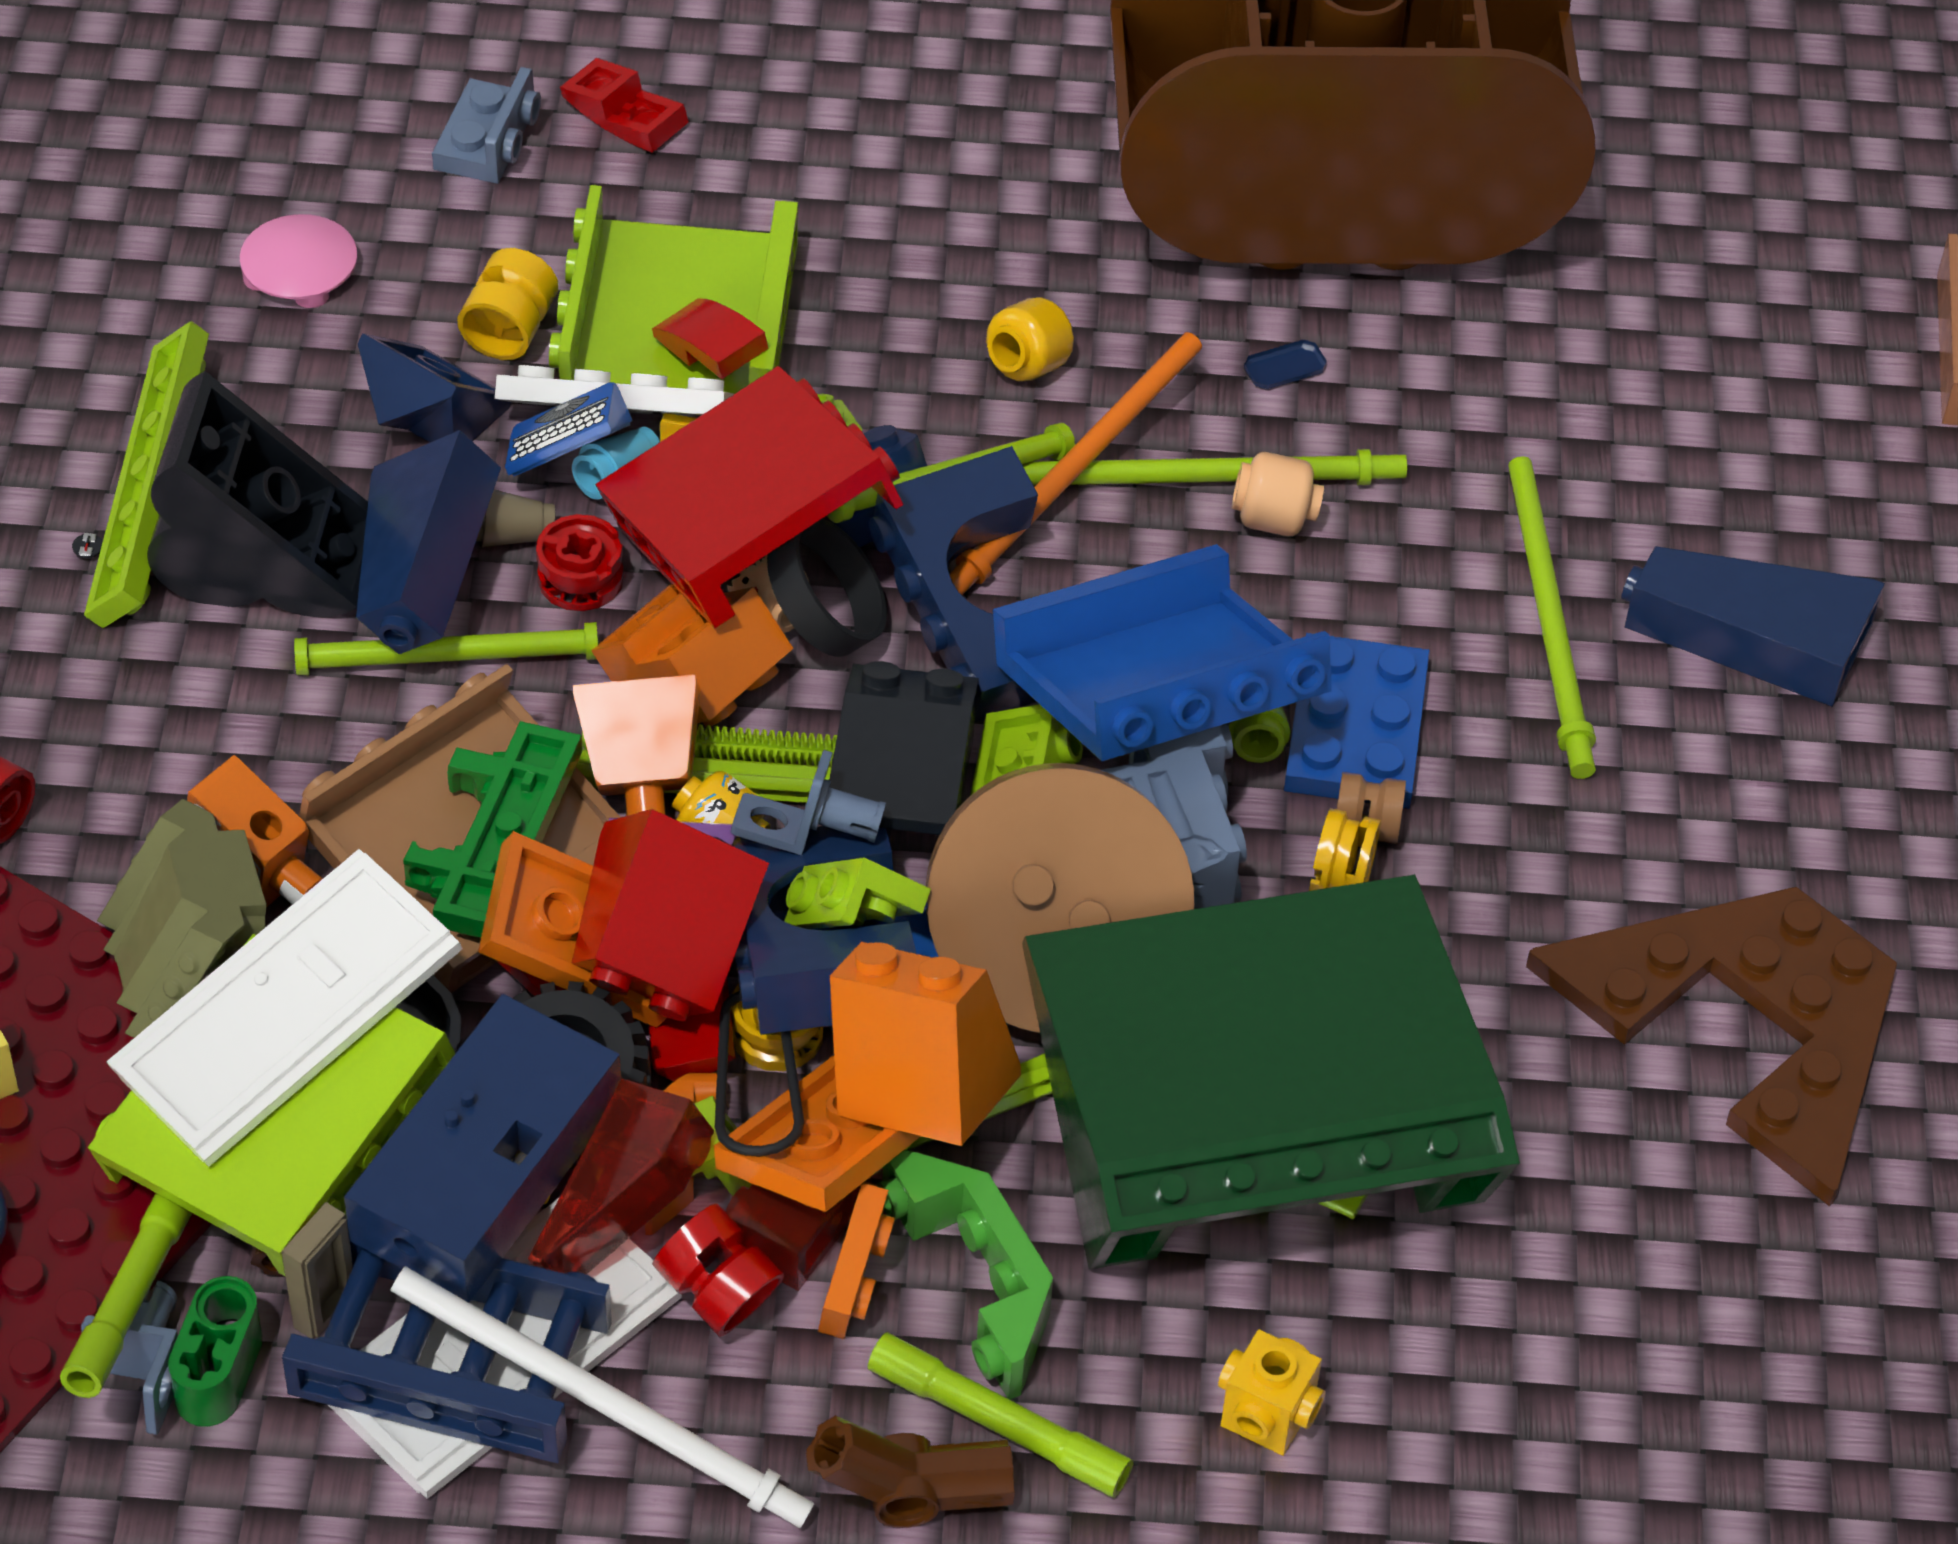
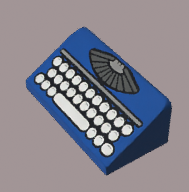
M609 382L514 426L511 432L505 464L508 475L513 474V477L629 426L633 419L618 386L614 382Z

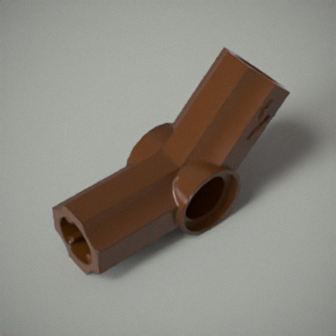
M835 1415L817 1426L816 1435L806 1449L808 1471L821 1476L830 1483L873 1501L877 1521L885 1526L910 1528L931 1521L937 1516L939 1511L1008 1506L1014 1503L1013 1461L1011 1446L1008 1445V1440L931 1445L930 1440L914 1433H897L882 1437Z

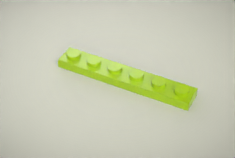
M192 321L160 341L152 349L84 612L86 618L102 628H105L125 614L132 615L136 613L146 602L150 593L148 579L151 568L147 559V551L159 516L152 503L151 488L185 385L192 378L204 372L206 367L203 357L209 333Z

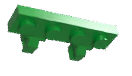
M520 721L506 752H494L493 755L456 748L448 765L449 790L452 793L462 790L474 794L477 801H481V806L463 845H456L454 850L440 847L433 851L419 848L417 843L412 841L403 860L405 886L429 893L431 897L437 899L433 907V916L449 931L479 938L482 937L501 844L513 831L542 843L582 754V735Z

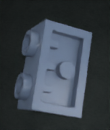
M521 67L511 87L469 79L432 152L433 170L496 184L499 183L508 163H516L519 158L523 132L526 126H533L540 112L541 94L534 91L533 69Z

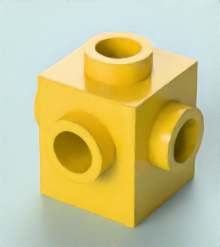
M1258 1329L1245 1352L1238 1349L1232 1351L1220 1374L1218 1387L1225 1390L1221 1427L1284 1456L1300 1427L1308 1430L1315 1421L1323 1404L1326 1391L1317 1387L1322 1359L1311 1354L1297 1341L1289 1338H1277Z

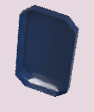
M1303 339L1249 355L1244 363V369L1255 386L1270 389L1323 373L1327 360L1316 343Z

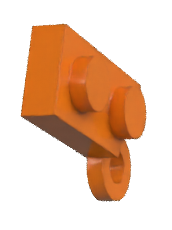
M866 1181L861 1184L823 1306L818 1328L820 1333L845 1339L851 1317L865 1320L876 1280L864 1277L871 1254L884 1258L895 1217L883 1214L889 1190L879 1188L876 1184Z

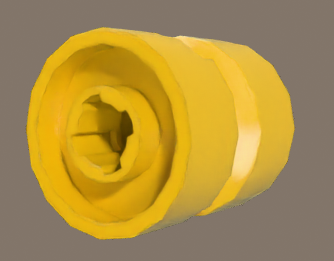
M502 248L494 252L457 317L458 329L464 340L475 350L491 358L515 360L524 355L540 326V321L545 317L559 291L558 279L553 269L543 259L526 250Z

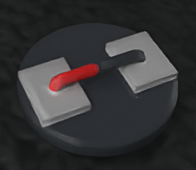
M84 533L73 541V552L81 558L96 557L100 554L103 540L96 534Z

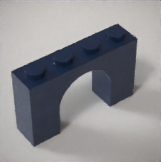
M1011 446L894 485L904 504L897 510L877 494L874 516L869 519V530L874 545L880 553H888L895 567V582L903 600L907 603L913 601L921 617L920 628L928 649L932 653L939 652L947 669L957 671L964 677L979 678L975 723L985 720L986 713L1015 709L1036 702L997 666L993 614L981 610L967 601L954 586L947 568L959 554L969 548L1031 527L1038 494L1013 447Z
M825 826L817 827V830L810 829L802 855L742 837L734 839L731 846L769 863L734 956L736 973H738L742 1007L743 1010L756 1008L760 1035L831 1026L830 975L861 941L866 943H886L892 945L897 950L917 954L909 921L825 931L800 928L784 922L789 910L786 905L788 889L797 874L802 872L804 866L864 857L893 871L892 850L886 828L878 829L874 843L868 841V839Z

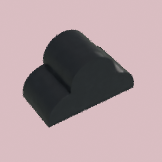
M204 371L192 378L182 391L151 488L152 503L159 514L147 551L148 563L153 574L172 592L195 603L239 607L263 598L283 610L309 617H333L356 609L368 501L209 373Z

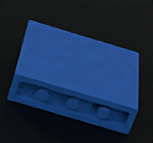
M1217 544L993 609L997 666L1101 761L1331 692L1330 634L1322 631L1295 640L1289 637L1230 589L1229 554Z

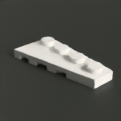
M519 365L518 376H496L495 399L514 403L558 406L609 383L611 373L575 369L574 380L554 379V368ZM632 373L631 384L615 383L620 390L629 413L652 414V411H658L661 414L672 413L698 418L734 395L724 391L725 381L716 379L688 378V388L685 389L667 387V376Z

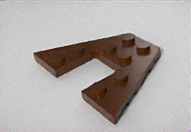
M1798 887L1543 945L1529 951L1526 968L1624 1045L1708 973L1712 974L1803 1045L1730 1109L1726 1125L1825 1204L1830 1206L1834 1203L1895 974L1896 961Z

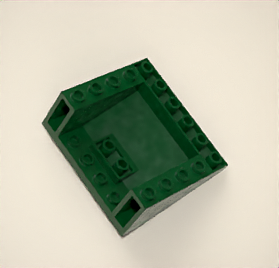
M1415 874L1025 936L1022 942L1089 1270L1155 1259L1175 1228L1180 1226L1410 1187L1414 1188L1419 1213L1483 1203L1520 1164L1503 1091Z

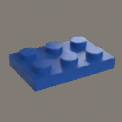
M1330 636L1331 692L1296 702L1284 791L1338 799L1342 772L1362 774L1367 782L1381 783L1386 778L1405 780L1403 808L1410 809L1430 650ZM1364 800V803H1370V800Z

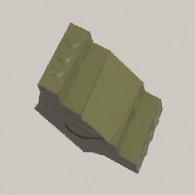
M181 799L160 816L154 828L147 834L146 841L140 851L132 859L126 874L116 885L115 892L97 922L115 930L103 950L114 956L118 966L123 993L118 999L117 1004L137 1013L125 1034L133 1038L139 1035L228 960L229 957L241 949L252 934L257 935L265 928L266 902L245 830L218 831L212 813L185 799Z

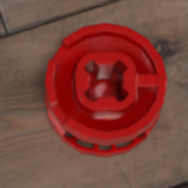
M575 514L561 517L548 524L538 536L536 545L537 578L541 593L552 604L566 610L587 611L600 608L611 602L622 589L624 579V567L622 564L623 544L620 543L618 531L608 521L593 515ZM596 592L598 600L593 601L588 593ZM568 593L576 594L572 602L565 601Z

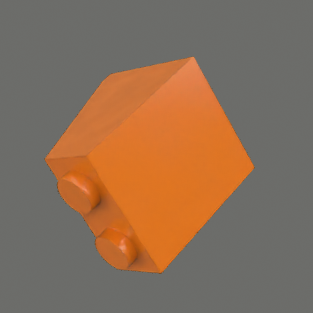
M861 941L831 973L830 991L838 1116L962 1146L1021 1076V1063L987 970L959 964L956 960L948 957H928L897 950L892 945L886 943H866Z

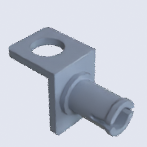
M823 750L805 810L744 793L730 832L735 836L799 855L803 853L810 829L817 830L818 825L862 837L874 843L886 802H877L830 788L831 781L825 778L833 752ZM759 814L769 815L780 820L785 827L777 830L766 829L753 822L751 816Z
M157 1281L150 1301H147L146 1297L143 1300L124 1337L123 1349L110 1374L146 1380L143 1387L146 1433L158 1435L174 1396L168 1361L178 1337L176 1329L165 1328L171 1312L175 1309L177 1296L170 1286L161 1281ZM88 1315L84 1318L81 1326L82 1332L86 1326L92 1323L95 1316Z

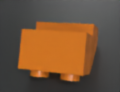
M671 583L591 651L612 682L695 675L700 689L698 723L703 722L705 727H707V725L713 726L732 714L737 708L733 700L746 689L748 691L754 690L770 681L779 672L775 664L794 648L754 587L724 593L736 615L717 628H714Z

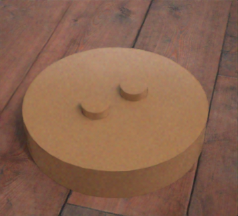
M1046 763L1014 770L992 780L972 794L955 811L938 837L931 854L925 885L931 889L925 908L928 926L938 956L952 958L959 964L987 970L1005 1022L1021 1029L1039 1033L1040 1029L1022 947L1025 936L1194 909V887L1187 855L1174 829L1158 808L1143 793L1122 779L1096 768L1068 763Z

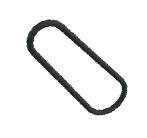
M738 991L730 995L722 1003L720 1011L714 1129L718 1140L729 1150L742 1155L765 1156L779 1153L792 1146L802 1135L804 1116L791 1031L781 1032L794 1119L792 1131L776 1143L762 1146L745 1145L734 1141L727 1135L725 1129L730 1011L736 1003L741 1001V994Z

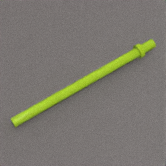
M1357 449L1356 455L1292 457L1308 461L1312 465L1314 480L1356 479L1357 485H1371L1372 479H1404L1407 477L1406 454L1371 455L1370 449ZM1254 457L1094 460L1070 485L1236 482L1241 463L1251 464ZM1033 461L1022 464L1033 486H1035L1059 461Z
M1520 456L1512 459L1508 464L1561 724L1556 734L1559 748L1567 753L1572 777L1585 779L1591 777L1596 771L1591 749L1596 742L1593 725L1585 720L1532 461L1528 457Z

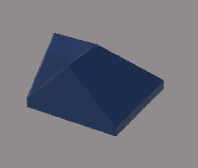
M362 333L358 348L379 425L409 430L428 442H433L460 430L473 441L506 412L512 403L495 399L496 387L421 345Z

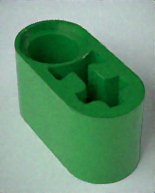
M221 1276L204 1283L194 1295L171 1351L168 1368L176 1408L179 1415L192 1425L201 1427L214 1426L226 1421L233 1415L261 1349L263 1336L256 1294L253 1288L243 1279L233 1276ZM227 1319H237V1320H238V1321H236V1322H234V1323H232V1324H228V1325H219V1324H217V1323H219V1322H221V1321H223V1320H227ZM209 1362L214 1364L215 1372L210 1370Z

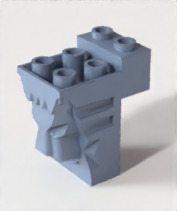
M1227 723L1131 752L1128 765L1101 769L1122 779L1143 793L1158 808L1174 829L1187 855L1194 887V909L1241 901L1238 865L1239 863L1246 862L1247 850L1239 824L1230 825L1226 814L1228 782L1224 765L1225 759H1230L1233 756V742Z

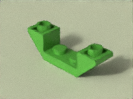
M905 1149L883 1166L882 1181L877 1183V1187L889 1190L884 1211L886 1215L895 1217V1220L900 1219L912 1241L957 1223L960 1234L969 1250L972 1252L980 1250L989 1265L990 1281L999 1301L979 1309L977 1339L972 1341V1352L979 1370L987 1380L996 1378L1009 1400L1022 1394L1050 1316L1053 1276L988 1172Z

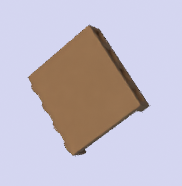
M505 664L488 676L485 673H478L472 676L458 689L453 699L439 708H436L434 705L426 706L408 721L405 730L387 741L382 737L373 740L357 754L352 764L336 774L333 771H326L307 785L302 793L303 798L299 817L305 821L309 829L308 839L334 869L360 849L433 915V907L437 899L431 897L429 893L405 886L403 860L412 841H415L419 848L432 851L440 847L454 850L456 845H463L481 806V801H477L474 794L462 790L452 793L449 790L447 771L456 748L493 755L494 752H506L520 721L538 725L508 691L513 669L508 664ZM577 767L571 776L542 844L593 865L604 823L609 821V818L621 817ZM450 931L451 935L460 942L463 949L433 975L453 993L494 965L497 960L478 952L481 938Z

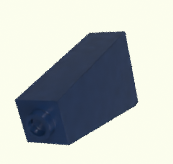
M460 430L376 465L371 474L356 618L377 635L385 645L391 647L398 654L443 638L501 467Z
M1655 546L1644 568L1634 565L1625 582L1621 600L1630 604L1624 627L1833 707L1873 626L1885 583L1870 578Z

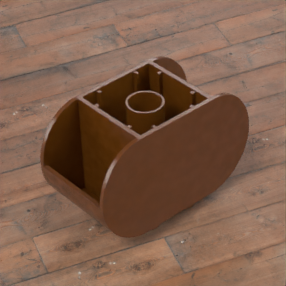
M1110 0L1120 170L1127 199L1136 215L1152 232L1182 251L1218 262L1259 263L1265 267L1280 270L1296 268L1304 263L1374 264L1384 269L1404 270L1418 264L1473 263L1522 247L1551 229L1571 210L1585 190L1594 165L1595 133L1591 113L1582 92L1570 16L1571 0Z

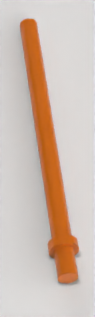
M1185 332L1034 486L1038 498L1032 523L1202 350V344L1194 334ZM1027 529L977 545L974 549L969 548L959 554L956 558L957 566L949 573L959 593L963 595L974 583H984L992 574V564Z

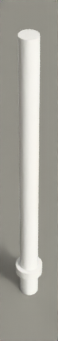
M404 1266L390 1290L393 1293L750 1499L747 1504L749 1508L760 1513L764 1507L798 1528H801L814 1503L779 1483L780 1474L769 1468L763 1474L410 1268Z

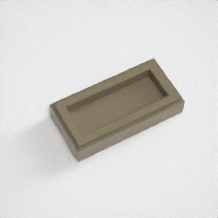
M327 1202L281 1251L294 1329L312 1339L316 1336L318 1337L329 1325L353 1268L346 1214Z

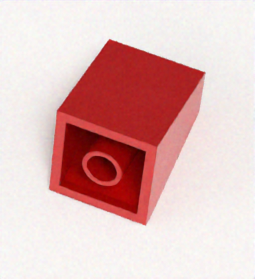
M654 809L606 821L598 841L572 964L592 972L589 981L604 990L627 995L630 989L650 998L648 1007L662 1016L678 1021H686L687 1017L691 1015L714 1012L769 863Z

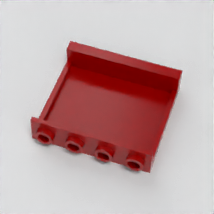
M780 366L775 367L595 484L620 530L714 628H717L736 615L720 587L721 584L866 489L872 487L896 510L904 505L893 484L894 481L900 478V475L888 454L880 446L873 450L869 441L855 423L847 427L836 407L829 400L822 404L817 393L805 378L796 382Z

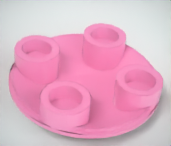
M307 214L283 216L262 224L246 238L240 251L243 282L248 288L262 291L274 297L295 300L298 305L305 308H317L324 305L329 299V292L342 285L350 277L357 263L355 241L344 227L330 219Z

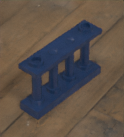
M349 1238L353 1268L324 1336L312 1339L292 1333L282 1355L288 1395L559 1464L567 1442L565 1403L553 1399L557 1387L533 1373L527 1387L519 1391L486 1383L485 1380L496 1352L473 1338L470 1340L458 1371L446 1373L418 1366L417 1363L436 1317L411 1303L391 1354L379 1356L350 1348L379 1277L395 1281L402 1269L351 1242ZM504 1258L472 1299L473 1301L485 1303L482 1311L506 1325L513 1311L552 1320L543 1346L567 1360L580 1328L608 1334L612 1324L610 1285L600 1283L584 1273L567 1272L564 1274Z

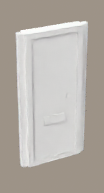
M358 849L112 1056L107 1063L150 1110L209 1167L463 948L460 942L451 935L450 931L373 859Z
M572 1189L568 1190L534 1216L503 1257L504 1259L564 1274L567 1272L584 1273L600 1283L610 1285L612 1324L608 1334L580 1328L568 1361L587 1372L682 1298V1294H679L652 1265L653 1260L587 1199L580 1193L577 1195ZM470 1301V1304L483 1310L485 1303ZM513 1311L507 1325L543 1345L552 1320ZM406 1315L359 1351L379 1356L391 1354ZM436 1318L417 1365L446 1373L458 1371L471 1337ZM496 1352L485 1382L519 1391L527 1387L532 1373ZM557 1388L553 1399L560 1395L563 1391ZM328 1405L418 1494L421 1493L427 1499L493 1448Z

